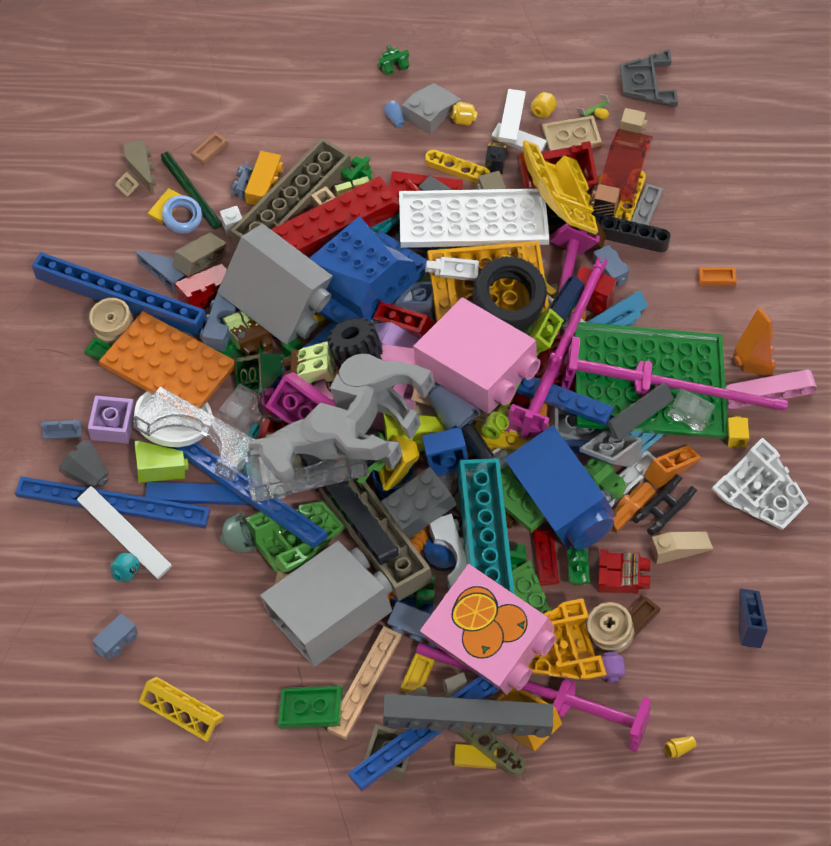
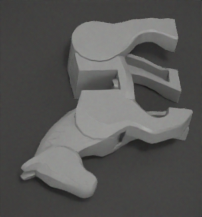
M370 354L354 355L341 365L339 374L336 375L330 387L336 407L319 403L306 418L283 427L268 438L248 442V448L255 449L251 451V456L261 457L266 467L280 482L284 483L291 481L295 476L292 464L296 454H309L319 459L349 457V459L382 460L388 467L394 469L402 456L399 442L385 441L372 434L370 436L365 435V433L372 425L377 412H381L393 417L400 425L403 433L412 440L420 427L418 414L409 408L402 396L392 386L405 383L411 384L425 398L435 383L432 371L414 364L384 361Z

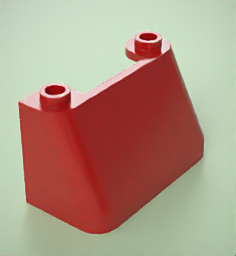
M590 141L581 142V145L578 146L572 145L569 148L541 152L544 160L553 165H556L563 156L577 160L589 190L594 189V186L598 184ZM524 152L520 153L517 157V163L524 188L537 189L530 172L527 170Z

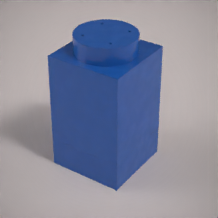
M554 425L504 458L567 549L571 546L577 550L587 548L601 540L612 529L614 525L612 518L616 514L604 494Z

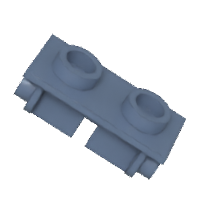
M246 161L243 167L239 166L236 176H238V179L233 181L230 188L233 190L231 198L234 194L238 195L240 199L245 198L247 183L254 167H247L248 161Z
M45 420V422H41V430H43L42 439L81 438L82 420Z

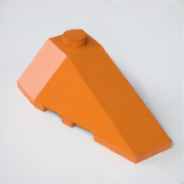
M761 307L756 310L738 341L732 358L734 364L740 367L743 372L771 377L775 369V360L771 356L774 353V347L771 346L770 342L773 339L772 320Z

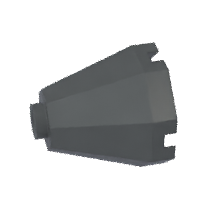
M85 440L76 446L78 450L75 452L71 450L60 464L61 469L59 471L65 477L89 487L92 486L94 489L97 487L102 488L108 482V471L94 446L88 440Z

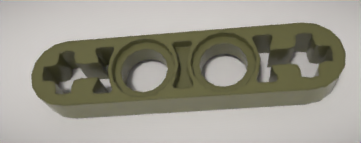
M459 732L461 737L509 775L519 777L525 772V760L492 733L483 732L476 734L472 738L473 732ZM486 736L490 742L487 745H481L478 742V738ZM496 749H503L506 755L498 758L494 755V751ZM520 763V769H512L513 764Z

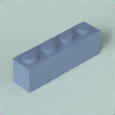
M396 601L387 623L391 630L399 634L410 635L409 638L416 642H421V640L428 642L429 646L439 650L437 646L428 641L420 632L431 614Z

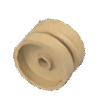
M107 298L99 301L91 309L89 315L96 337L111 346L134 322L128 305L118 298Z
M613 602L602 603L589 614L587 622L588 631L596 648L605 653H620L632 643L635 634L631 615L625 607Z

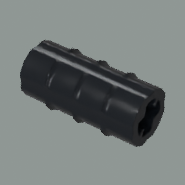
M474 424L462 430L465 444L475 457L474 459H493L495 457Z

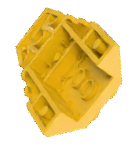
M524 140L522 143L527 170L532 176L534 185L549 207L569 225L597 234L596 219L591 214L594 211L593 206L589 205L591 200L590 195L587 193L589 187L577 160L563 156L556 165H553L544 160L538 145Z

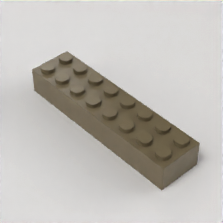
M322 137L230 230L232 243L237 246L241 236L262 223L269 229H273L309 211L312 208L311 195L325 186L330 190L341 178V171L346 167L351 168L350 154Z
M351 461L342 464L336 469L394 543L399 556L383 565H379L318 485L320 494L377 572L380 571L386 576L393 588L392 593L398 601L433 582L430 567L366 481L363 484L356 482Z

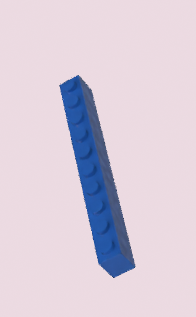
M40 252L32 265L36 279L98 301L107 298L121 299L128 305L131 313L140 315L143 311L184 332L200 336L202 328L204 329L206 326L204 309Z

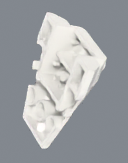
M761 438L747 455L711 489L727 504L780 530H783L808 505V501L797 483L793 482L788 475V468L784 467L779 460V453L764 438Z

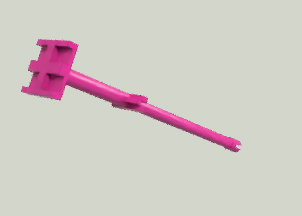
M568 223L550 235L549 242L566 249L558 293L567 279L573 276L577 254L581 255L599 242V235L589 236L587 231L582 229L576 230Z
M601 257L596 259L592 273L555 353L550 355L548 367L528 410L512 404L508 416L509 426L505 430L509 433L510 429L520 432V437L527 440L529 436L534 438L547 429L550 418L540 415L539 412L554 379L558 377L562 359L600 275L606 267L607 260L605 258L603 263H600Z
M572 337L568 354L565 356L561 387L568 390L577 370L633 381L636 393H640L643 396L648 393L650 384L659 386L661 383H667L669 388L770 407L781 411H786L788 406V400L768 398L652 375V363L650 361L645 363L640 361L637 369L631 370L578 359L579 337Z
M419 643L416 653L474 673L443 651L423 643ZM569 679L562 681L559 691L528 681L522 688V690L554 700L553 706L556 707L561 718L565 716L570 708H574L631 728L629 750L637 752L650 718L651 699L643 697L637 715L633 716L575 696L576 682L572 681L571 683Z

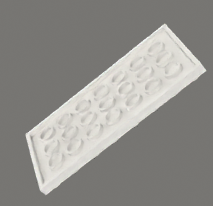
M538 189L399 191L401 248L486 246L539 241L540 245H549L546 201Z

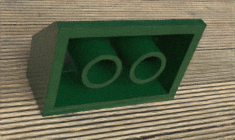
M257 354L234 359L236 397L265 393L282 373L283 362L281 354Z

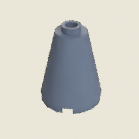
M434 386L428 392V400L446 430L461 427V430H463L465 427L475 424L473 419L475 416L479 418L481 415V411L477 407L443 386Z

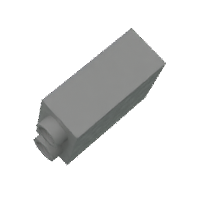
M262 223L241 236L217 292L287 345L298 336L307 339L314 332L318 321L313 316L315 312H320L329 302L331 293L326 289L333 276Z
M339 540L260 595L269 618L313 667H316L392 612L387 595L393 591V588L386 576L380 571L372 575L367 570L370 565L364 554L358 548H354L349 552Z

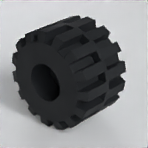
M357 317L353 318V320H344L343 323L335 325L336 328L331 329L330 335L327 336V344L339 369L348 358L354 355L370 354L380 359V355L383 354L382 344L373 322L368 321L366 318L359 319Z

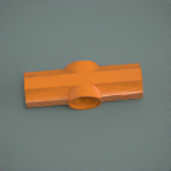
M642 481L630 495L626 494L619 501L617 508L614 510L616 516L612 518L614 525L610 531L618 533L655 495L652 485Z

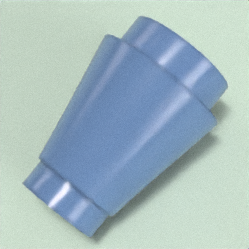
M396 101L388 102L384 106V113L396 128L404 126L405 121L400 104Z

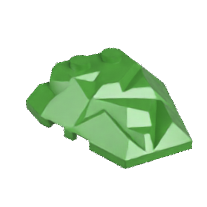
M324 501L299 505V509H296L300 514L327 531V538L315 548L262 512L246 518V524L254 537L256 548L276 572H287L303 565L344 530L342 522Z

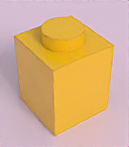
M739 416L728 418L727 447H747L749 441L748 418Z

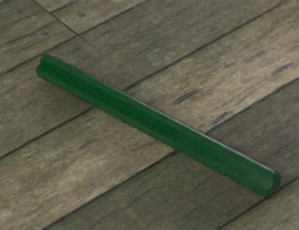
M170 152L162 153L161 159L188 196L199 204L203 216L211 227L215 230L222 226L221 221Z

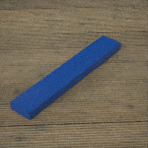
M147 482L145 496L147 498L186 504L252 506L222 484Z

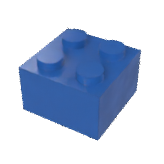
M461 427L422 436L429 467L432 468L437 476L457 472L456 467L459 461L468 460Z

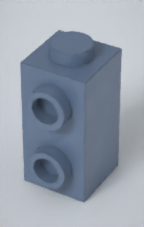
M610 245L593 252V264H595L598 257H601L600 263H603L604 258L607 260L602 274L616 278V287L622 286L628 281L629 268L626 263L620 260L617 251L613 250Z
M121 613L92 640L95 647L93 649L100 658L104 656L108 661L113 657H117L123 647L136 639L138 634L136 625Z

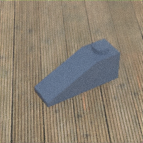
M140 250L136 252L138 263L174 293H177L175 283L188 278V276L172 266L173 258Z

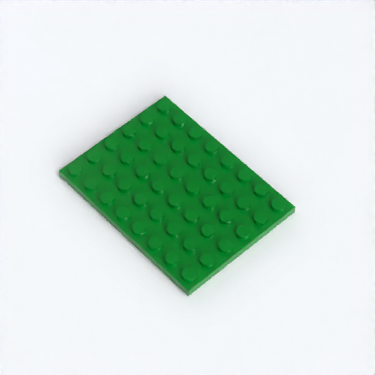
M579 322L573 335L580 338L578 359L631 370H636L640 361H644V363L650 361L652 363V375L726 389L722 334ZM577 370L574 375L576 393L613 406V412L609 420L643 397L640 393H636L633 381ZM650 384V389L648 390V393L652 391L654 388H656L658 385ZM669 388L674 400L630 431L727 439L726 399ZM575 415L576 427L610 430L608 424L604 426Z

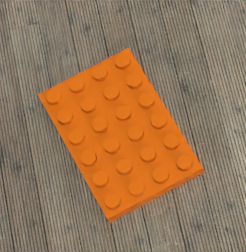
M143 311L99 360V366L193 417L197 415L235 368L234 360Z

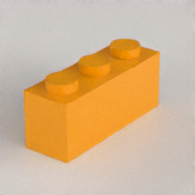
M260 151L245 190L247 204L256 205L279 182V173H282L284 169L281 155Z

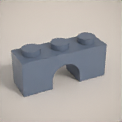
M217 293L215 300L211 302V312L206 316L205 329L202 328L200 340L203 341V344L215 350L225 352L230 339L229 326L221 323H223V318L239 312V308Z

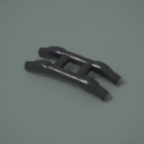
M676 474L652 501L632 517L634 523H638L652 512L659 518L647 529V533L653 535L659 532L671 518L686 506L698 490L691 486L679 501L670 494L683 479ZM663 500L672 506L666 513L657 507Z

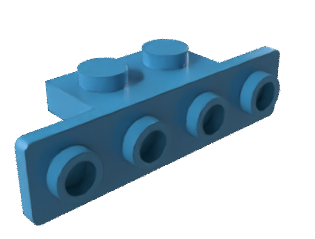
M637 291L585 323L630 326L637 322L636 319L642 316L640 311L647 308L648 305L642 292Z

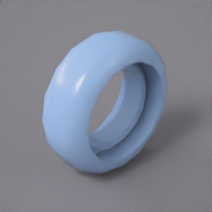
M184 195L170 198L164 205L162 211L163 222L167 228L175 233L188 234L195 231L200 225L202 219L201 207L191 197ZM180 206L188 208L192 213V219L187 223L177 222L172 216L174 208Z

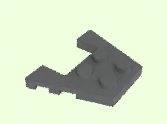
M670 49L663 50V53L651 54L650 57L642 60L639 58L620 64L624 97L674 107L678 106L676 90L658 91L654 66H671Z

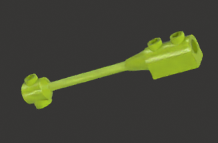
M551 308L541 312L529 335L536 340L537 356L540 352L551 347L564 321ZM510 402L507 405L501 404L497 412H490L481 427V431L486 437L498 439L502 431L508 428L509 421L504 414Z

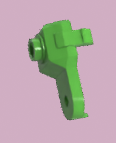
M594 457L583 466L599 489L612 498L624 496L623 493L626 490L625 481L615 473V468L611 463Z

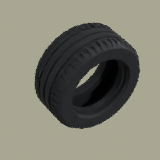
M505 256L488 262L479 272L472 292V302L521 331L532 325L539 317L546 302L547 286L538 268L534 267L529 261L527 262L520 257ZM498 279H516L527 289L529 303L520 310H503L491 299L489 287Z

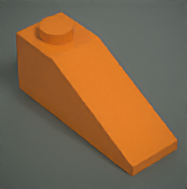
M687 445L653 459L643 476L657 489L668 484L676 474L681 475L699 462L701 457Z

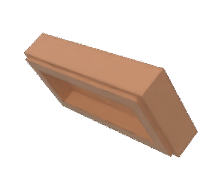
M214 132L191 153V157L205 166L229 145L228 140Z

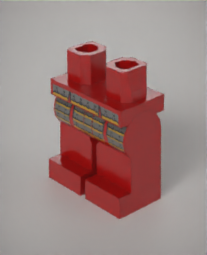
M600 549L598 592H632V594H638L639 589H650V576L639 575V571L650 572L651 559L642 558L640 553L636 552L634 554L628 552L612 553L608 552V550Z

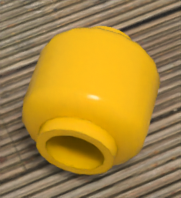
M546 92L539 93L531 102V109L534 115L544 119L548 118L557 107L555 97Z
M457 102L456 105L452 106L450 118L453 119L455 124L470 126L472 121H476L477 111H475L473 104Z

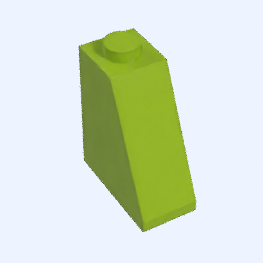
M135 441L138 483L185 479V471L188 470V459H184L183 451Z

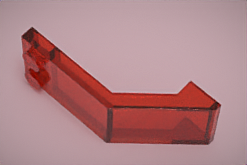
M622 129L617 130L609 149L600 184L619 188V200L633 203L647 153H649L653 136Z

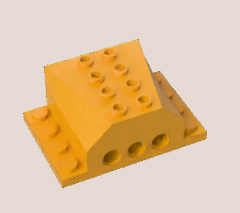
M539 241L429 250L427 252L428 261H436V259L441 257L479 261L478 274L488 262H492L496 258L505 256L520 257L527 262L529 261L534 267H537L545 279ZM430 273L436 323L462 297L473 303L472 292L475 281L442 278L435 276V273ZM498 279L489 287L491 299L503 310H520L529 303L527 289L516 279ZM548 296L541 312L549 308Z

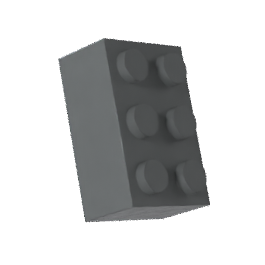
M431 467L381 501L408 539L457 505L451 493Z

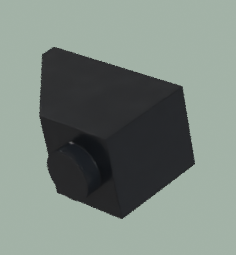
M489 142L485 167L490 173L499 171L503 175L507 144Z

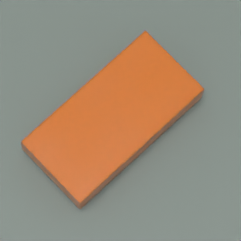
M736 267L698 268L699 286H736L737 284Z

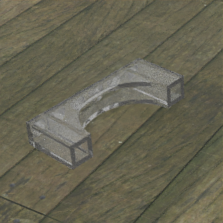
M162 387L134 415L133 428L147 436L167 427H185L205 435L213 442L219 452L220 457L216 463L215 474L230 482L236 478L253 457L251 456V451L255 449L248 448V442L256 439Z
M246 457L248 486L254 503L370 475L367 460L342 457L324 459L317 464L294 469V478L284 483L280 482L266 467L261 457Z

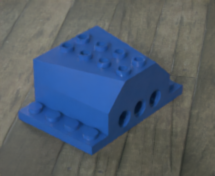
M359 216L309 258L333 276L326 289L331 293V298L327 305L317 313L336 325L343 323L344 320H353V318L357 317L359 319L366 318L368 321H371L380 302L391 304L426 273L425 265L428 260L407 247L401 248V243L384 232L379 231L375 233Z

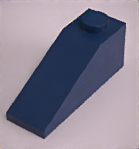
M740 588L739 636L741 645L761 648L768 628L760 591Z

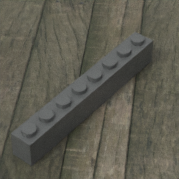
M385 694L383 726L391 729L403 727L411 730H451L456 733L470 731L475 734L486 732L496 735H535L544 738L552 735L553 704Z

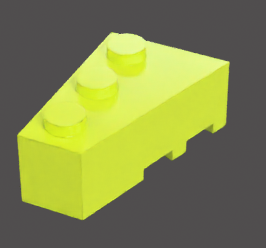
M383 413L385 441H392L395 436L410 440L403 433L397 421L390 415ZM418 415L420 427L411 440L416 442L418 451H425L422 436L445 431L439 417Z

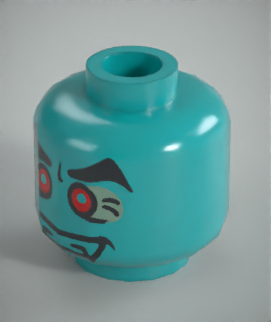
M121 553L110 565L112 577L118 582L131 581L140 569L139 560L132 553Z

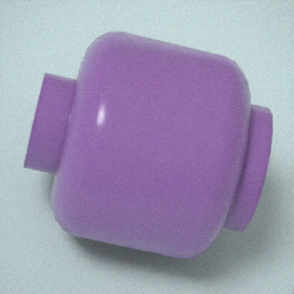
M618 652L602 654L601 658L607 675L600 678L607 680V683L619 682V678L625 676L626 673L624 658L618 655Z

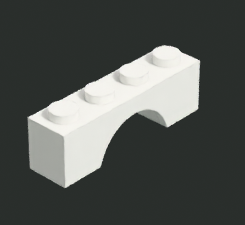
M452 514L439 517L428 525L433 543L447 547L453 553L456 560L455 569L446 579L449 590L467 567L464 539L459 537V524L457 519H453Z

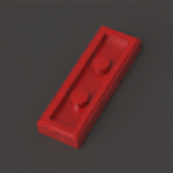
M553 528L535 529L533 531L539 584L540 586L559 585Z

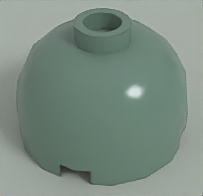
M243 513L229 518L223 524L222 535L220 536L222 544L238 554L256 549V546H253L252 543L254 542V537L243 517H246Z

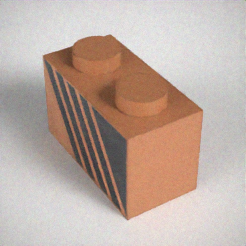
M599 184L597 191L593 190L591 197L593 212L615 217L620 189Z

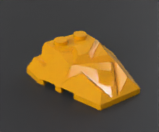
M583 598L563 602L554 610L544 613L555 627L552 633L556 635V641L545 656L542 657L536 654L527 666L532 670V674L581 680L606 676L601 655L595 656L585 622L589 616Z

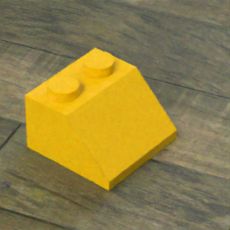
M395 436L391 441L399 442L402 456L394 469L385 464L379 472L384 490L388 491L399 484L404 476L408 474L414 462L418 460L420 454L416 442Z

